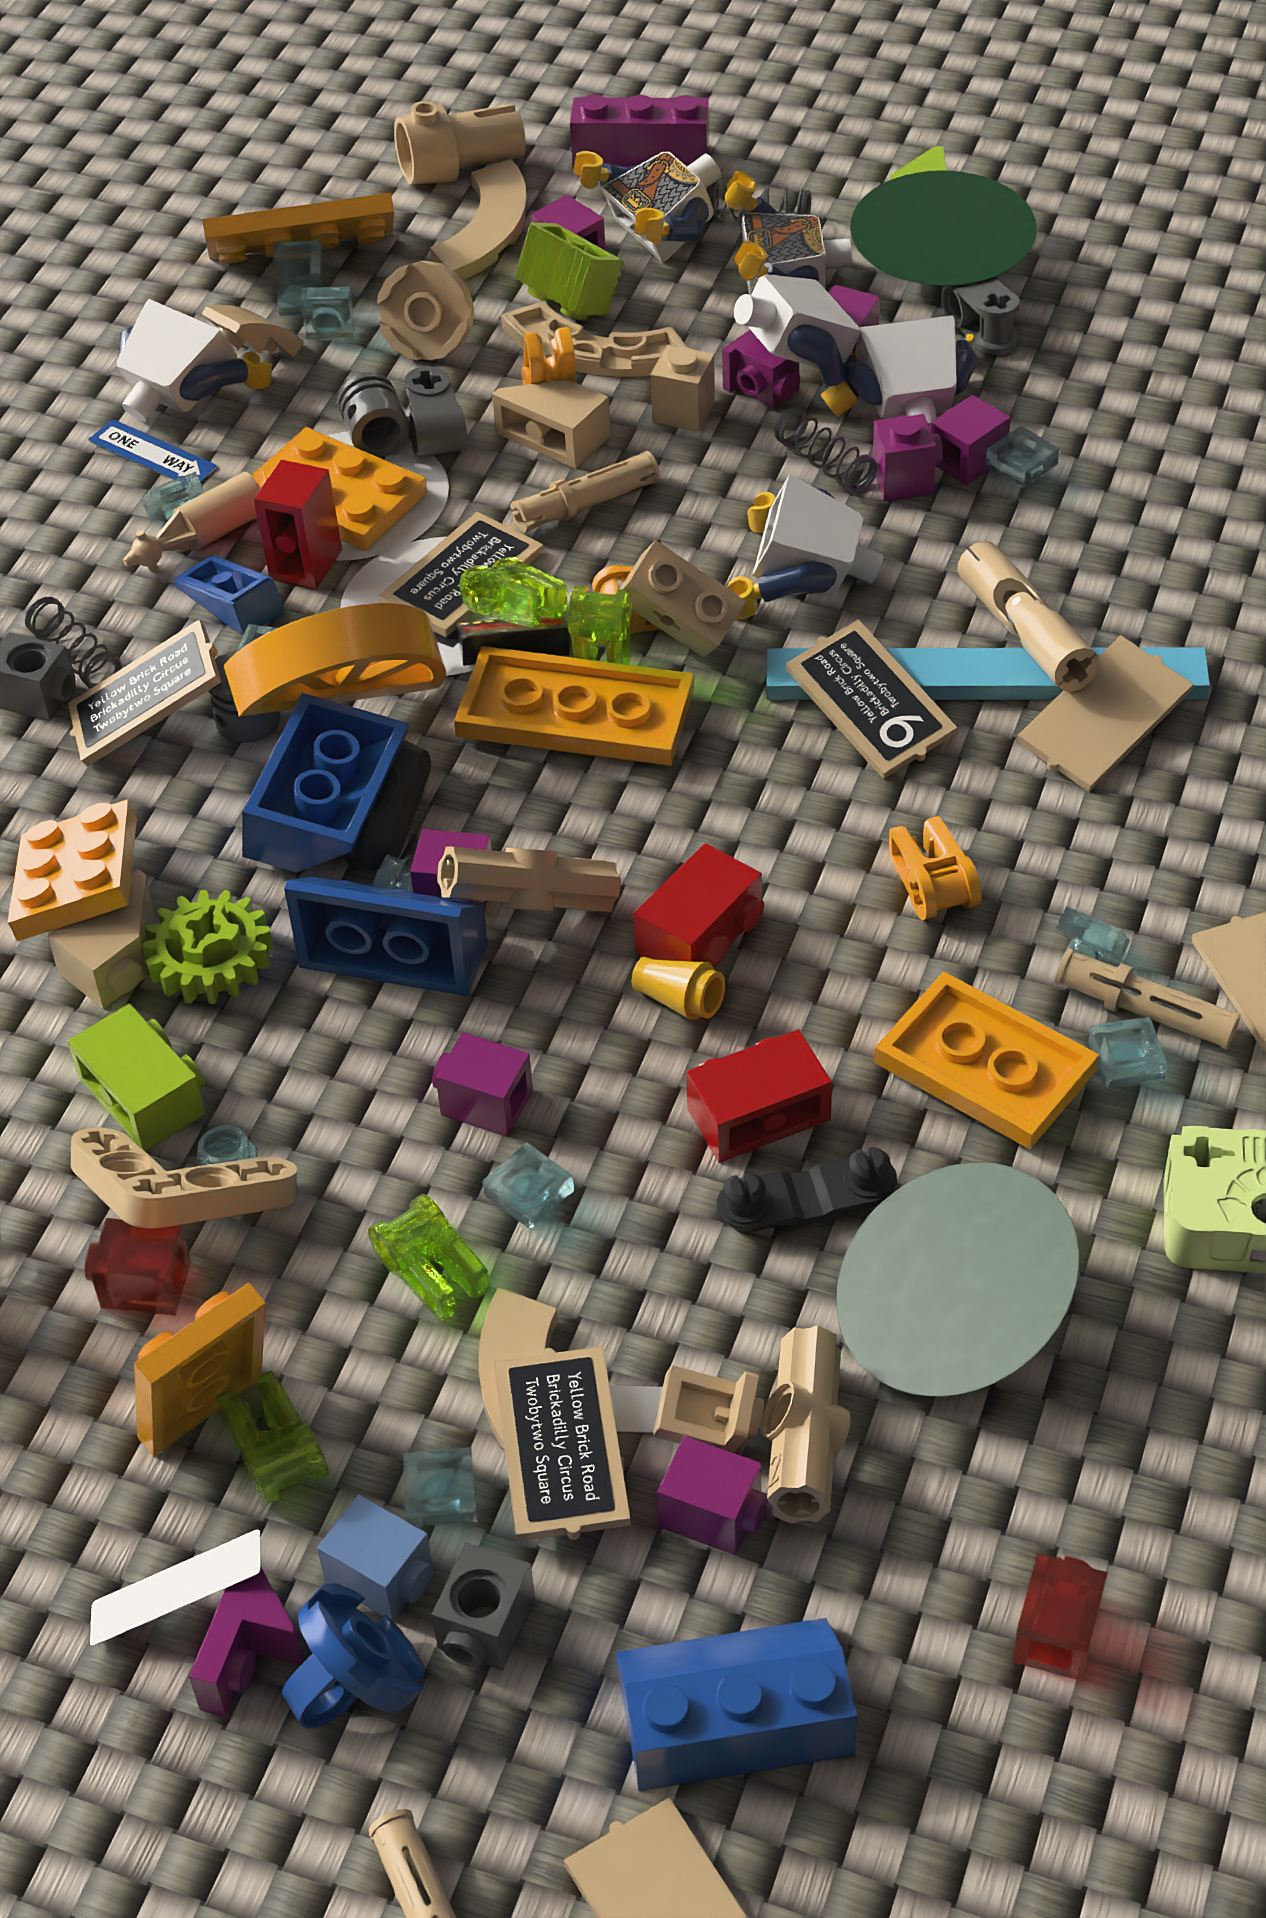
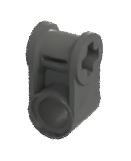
M997 276L971 284L944 286L941 297L945 315L954 316L955 327L965 336L967 334L974 335L973 343L979 351L988 355H1005L1015 351L1019 344V335L1014 329V319L1019 311L1020 299L1002 284Z
M422 366L408 372L405 377V389L410 406L406 410V417L410 424V439L415 456L466 451L467 429L465 417L461 406L457 403L447 373L440 368L432 366Z

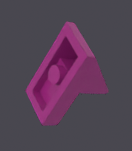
M262 1567L257 1575L225 1588L189 1674V1680L199 1710L224 1717L227 1716L236 1692L244 1693L251 1682L255 1669L256 1655L296 1665H302L305 1662L298 1634Z

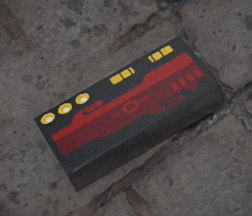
M563 613L457 623L463 666L475 665L482 646L556 656L570 655V630Z

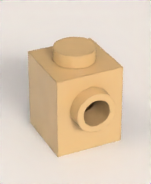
M667 345L650 374L652 423L699 432L715 403L714 354L693 350L689 347Z

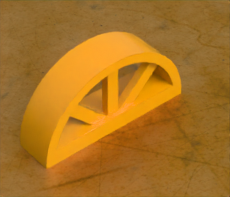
M398 603L355 605L302 618L252 641L235 653L224 665L239 717L294 709L302 693L339 703L439 689L446 677L445 665L428 615L416 607Z

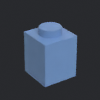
M359 1494L317 1546L325 1582L327 1584L337 1583L355 1590L365 1597L361 1604L383 1617L387 1615L392 1621H394L407 1602L413 1604L423 1596L433 1577L434 1568L427 1533Z

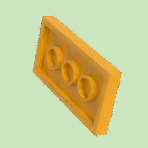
M390 192L202 219L209 259L219 258L220 263L231 264L246 260L247 254L265 251L267 257H280L293 253V247L311 245L312 250L319 251L336 248L340 245L339 241L357 238L360 244L385 240V234L393 233L394 206Z
M482 646L454 719L455 736L672 766L695 689L694 673Z

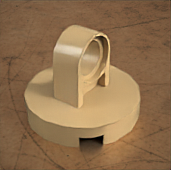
M423 260L399 267L386 278L378 294L377 305H380V317L382 323L379 324L381 333L394 350L409 359L433 360L448 356L464 344L473 327L474 305L469 288L458 273L442 263Z

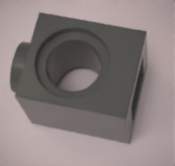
M8 632L0 642V708L50 721L62 703L70 699L75 688V674L71 670L66 646Z
M465 1542L431 1614L437 1648L443 1650L450 1659L461 1665L479 1667L481 1664H485L503 1671L535 1600L531 1563ZM478 1607L496 1609L492 1614L483 1618H473L467 1615Z

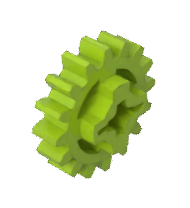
M200 890L198 901L192 903L185 897L179 896L177 897V910L171 911L160 908L157 911L160 924L146 925L145 932L148 941L142 943V951L152 983L161 982L164 994L168 997L181 989L185 1003L191 1004L198 994H206L209 1004H215L218 992L225 990L229 995L236 998L240 996L239 983L244 981L248 984L256 985L259 983L257 969H267L271 965L269 951L274 950L264 911H253L251 899L248 897L234 904L231 892L228 890H224L218 899H210L207 890Z

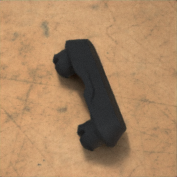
M404 740L385 780L386 783L383 791L378 795L353 851L342 855L349 864L364 863L369 870L377 871L399 858L431 771V758L427 750Z
M871 1147L865 1153H863V1150H856L851 1154L850 1158L818 1164L810 1170L797 1173L778 1172L758 1176L749 1172L744 1173L742 1178L734 1175L726 1180L724 1188L717 1197V1212L724 1222L740 1233H751L785 1225L796 1227L830 1220L843 1213L879 1205L894 1192L897 1185V1172L890 1163V1158L882 1149Z

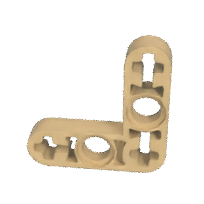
M102 1127L87 1128L74 1133L71 1138L72 1171L124 1222L136 1227L163 1228L277 1209L291 1205L296 1199L298 1168L294 1163L282 1158L255 1157L166 1171L128 1135L119 1130Z

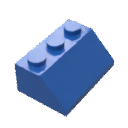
M302 693L242 811V857L297 873L352 852L409 731V723Z
M318 877L287 881L284 891L299 968L469 996L488 945L483 904Z
M827 1618L615 1652L638 1792L855 1756L856 1708L842 1647Z

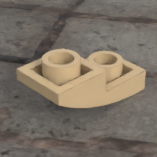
M211 305L206 306L202 313L207 320L221 330L231 347L239 351L243 344L258 353L264 350L273 355L277 348L295 357L304 342L294 333L242 307Z

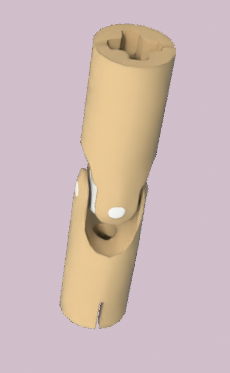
M983 541L970 546L969 548L979 558V562L966 549L958 562V573L964 583L1011 634L1020 638L1025 651L1060 689L1072 692L1087 686L1095 678L1099 670L1100 660L1095 651L1060 614L1049 608L1048 602L996 545L992 542Z

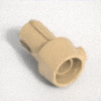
M420 101L412 105L410 114L397 117L395 121L394 136L397 157L402 174L408 184L456 182L459 169L523 158L525 154L524 125L520 112H515L514 103L448 115L442 104L436 105L430 101Z

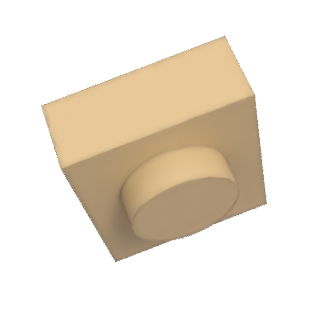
M671 1365L665 1374L653 1437L680 1444L683 1437L687 1436L735 1453L747 1437L755 1438L761 1424L764 1399L755 1397L759 1375L745 1371L737 1382Z

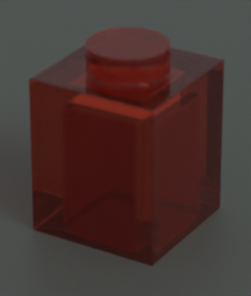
M106 1218L98 1243L92 1242L89 1245L85 1258V1277L87 1281H92L100 1308L176 1316L191 1266V1259L182 1225L163 1228H140L129 1225L122 1219Z
M1037 1553L1017 1626L1012 1662L1083 1682L1102 1608L1108 1572L1092 1568L1085 1561L1075 1557L1059 1556L1054 1558Z

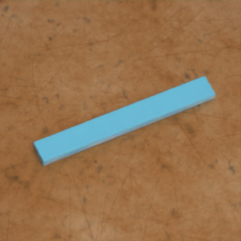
M1205 647L1141 648L1151 656L1160 655L1163 664L1193 683L1192 691L1183 700L1208 699L1210 682ZM767 648V700H812L786 671V663L810 648ZM885 648L932 700H1054L1063 692L1024 648ZM1107 648L1092 649L1099 657Z

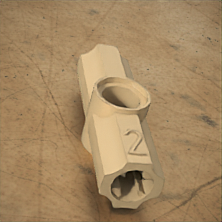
M446 847L444 855L439 861L437 882L440 885L442 897L452 898V900L500 902L501 907L538 911H554V907L612 912L613 905L620 895L621 877L617 873L615 862L576 857H558V852L505 848L504 852Z
M818 1325L806 1329L794 1327L781 1339L777 1388L772 1392L765 1404L760 1424L761 1435L772 1441L767 1499L773 1505L772 1515L791 1524L799 1521L818 1522L830 1511L833 1462L845 1443L851 1423L850 1412L838 1405L841 1350L836 1346L837 1335Z

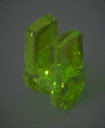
M516 557L502 558L496 561L490 568L483 565L470 567L463 572L460 579L462 599L468 609L475 614L486 615L527 628L538 625L542 616L554 620L565 617L567 609L566 583L523 563Z
M584 585L573 586L568 608V630L572 635L574 658L597 661L600 642L606 647L607 658L605 662L630 664V619L632 609L630 590L618 589L616 594L588 592V587Z
M423 1193L410 1201L409 1210L389 1223L378 1221L368 1228L367 1233L374 1251L385 1267L392 1274L400 1277L442 1323L456 1311L455 1295L453 1289L447 1283V1276L440 1275L430 1262L434 1261L441 1264L450 1274L451 1281L457 1282L472 1298H479L490 1290V1279L485 1265L452 1228L438 1205Z
M272 1370L260 1375L256 1380L258 1394L265 1411L268 1426L274 1427L272 1430L261 1431L257 1428L253 1421L249 1404L242 1402L240 1396L235 1391L228 1390L217 1396L223 1420L243 1457L251 1480L265 1505L279 1500L278 1492L311 1476L315 1481H318L329 1475L325 1457L308 1423L305 1420H301Z

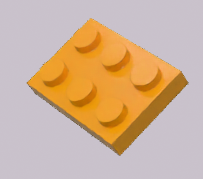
M305 427L251 475L261 488L281 459L329 469L340 538L342 541L365 551L428 493L426 477L308 427Z
M128 799L112 805L109 803L93 805L84 810L79 816L58 823L51 820L41 822L29 829L27 833L21 835L8 924L17 942L129 905L137 818Z
M944 971L875 1046L874 1051L875 1064L1030 1150L1097 1071L1099 1061L1098 1053Z
M249 1282L233 1294H230L228 1291H222L214 1295L199 1308L195 1315L196 1320L176 1334H173L172 1331H165L157 1335L139 1352V1360L134 1362L137 1437L153 1457L261 1380L266 1302Z

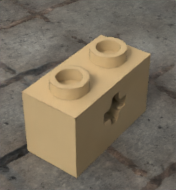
M657 540L642 553L614 597L703 658L720 645L746 603V600Z

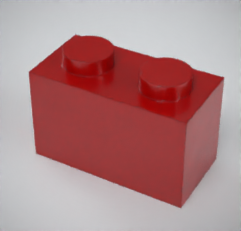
M281 459L253 498L268 574L275 581L317 589L342 552L329 469Z
M704 843L633 913L635 953L654 960L709 962L713 968L722 961L728 947L743 931L748 932L752 930L763 914L762 873Z
M799 1029L778 1037L765 1038L752 1047L722 1058L709 1059L698 1067L686 1071L687 1110L718 1163L831 1120L832 1081Z

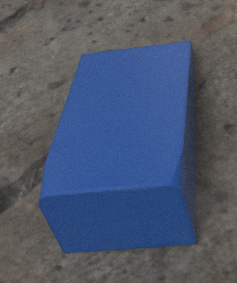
M215 555L209 556L173 580L176 588L226 625L244 635H250L281 615L284 610L273 578Z

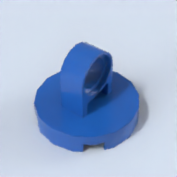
M337 1583L323 1584L298 1612L300 1630L312 1654L291 1675L284 1685L282 1694L300 1725L307 1729L323 1726L336 1719L357 1698L371 1707L388 1713L403 1711L424 1688V1685L416 1683L425 1674L424 1665L414 1646L397 1624L387 1615L376 1624L365 1613L357 1609L365 1600V1597L355 1590Z

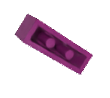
M601 95L573 97L570 117L572 169L574 168L577 153L582 151L598 154L603 159L602 166L604 164H613L624 167L642 164L662 152H670L688 167L704 154L709 155V98H695L690 95H680L675 98H650L646 95H634L629 98L603 97Z

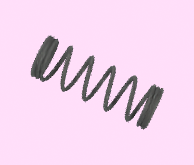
M717 180L707 187V194L714 209L712 217L719 218L724 213L727 203L726 201L724 202L720 214L717 215L716 212L720 199V182ZM768 185L765 187L763 197L767 203H769ZM787 187L784 188L778 211L781 213L784 206L785 214H789ZM810 189L800 190L796 215H810L812 202ZM730 208L732 217L735 220L739 219L745 208L740 210L738 216H735L733 209Z
M799 406L786 410L780 416L775 427L777 441L788 448H795L798 456L809 458L812 466L823 468L826 476L837 478L839 485L852 494L860 493L871 485L877 473V462L875 459L867 454L859 456L860 451L856 446L849 448L842 455L846 444L845 438L838 437L828 445L832 435L831 428H822L815 434L818 427L817 418H809L807 411ZM801 413L802 420L798 429L792 436L784 439L786 424L795 414ZM814 421L815 428L811 435L802 443L797 444L798 439L805 432L808 422ZM825 430L828 431L829 436L826 443L817 452L811 454L812 446L818 435ZM813 437L808 455H804L799 451L798 447L803 446ZM841 440L843 445L840 452L833 460L825 464L829 449L835 442ZM826 448L822 465L815 463L812 457L818 455ZM855 450L857 452L856 458L843 473L839 474L843 459L850 451ZM842 455L837 465L836 474L829 473L826 466L834 463ZM869 461L868 471L863 478L854 484H850L856 469L862 463ZM842 475H844V483L840 479ZM861 482H863L860 486H858V487H856V488H851V487H854V486H856V485H859Z
M54 597L38 599L30 606L26 613L25 626L37 639L47 642L56 641V644H59V640L66 636L73 626H80L83 630L82 635L66 650L71 670L79 675L82 682L89 689L99 684L89 682V675L100 670L106 664L108 658L115 660V668L111 675L122 669L120 658L115 653L110 652L106 645H97L98 639L96 635L86 633V627L83 623L74 622L73 614L65 611L63 604ZM41 604H43V605L36 611V613H35V615H34V617H33V622H32V626H31V618H32V615H33L34 611H35ZM48 604H56L58 606V613L49 620L44 629L36 630L35 623L39 612ZM65 614L69 615L71 624L66 626L57 638L47 639V635L54 632L61 625ZM84 637H92L94 646L83 655L82 659L70 661L71 651L78 647ZM96 648L105 649L106 652H101L90 659L85 666L84 672H82L84 660L88 659ZM104 659V661L102 662V664H101L99 667H97L96 669L92 670V668H93L99 661H101V660ZM80 663L78 671L71 664Z

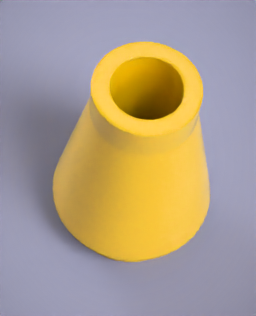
M642 957L635 965L632 973L631 982L634 991L648 995L692 1021L700 1017L706 1019L713 1017L720 1008L725 993L723 974L715 971L709 962L654 960Z

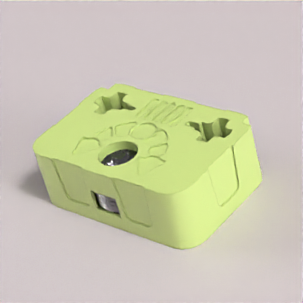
M1184 1126L1181 1135L1171 1136L1163 1180L1164 1240L1167 1257L1174 1264L1184 1268L1266 1273V1130Z

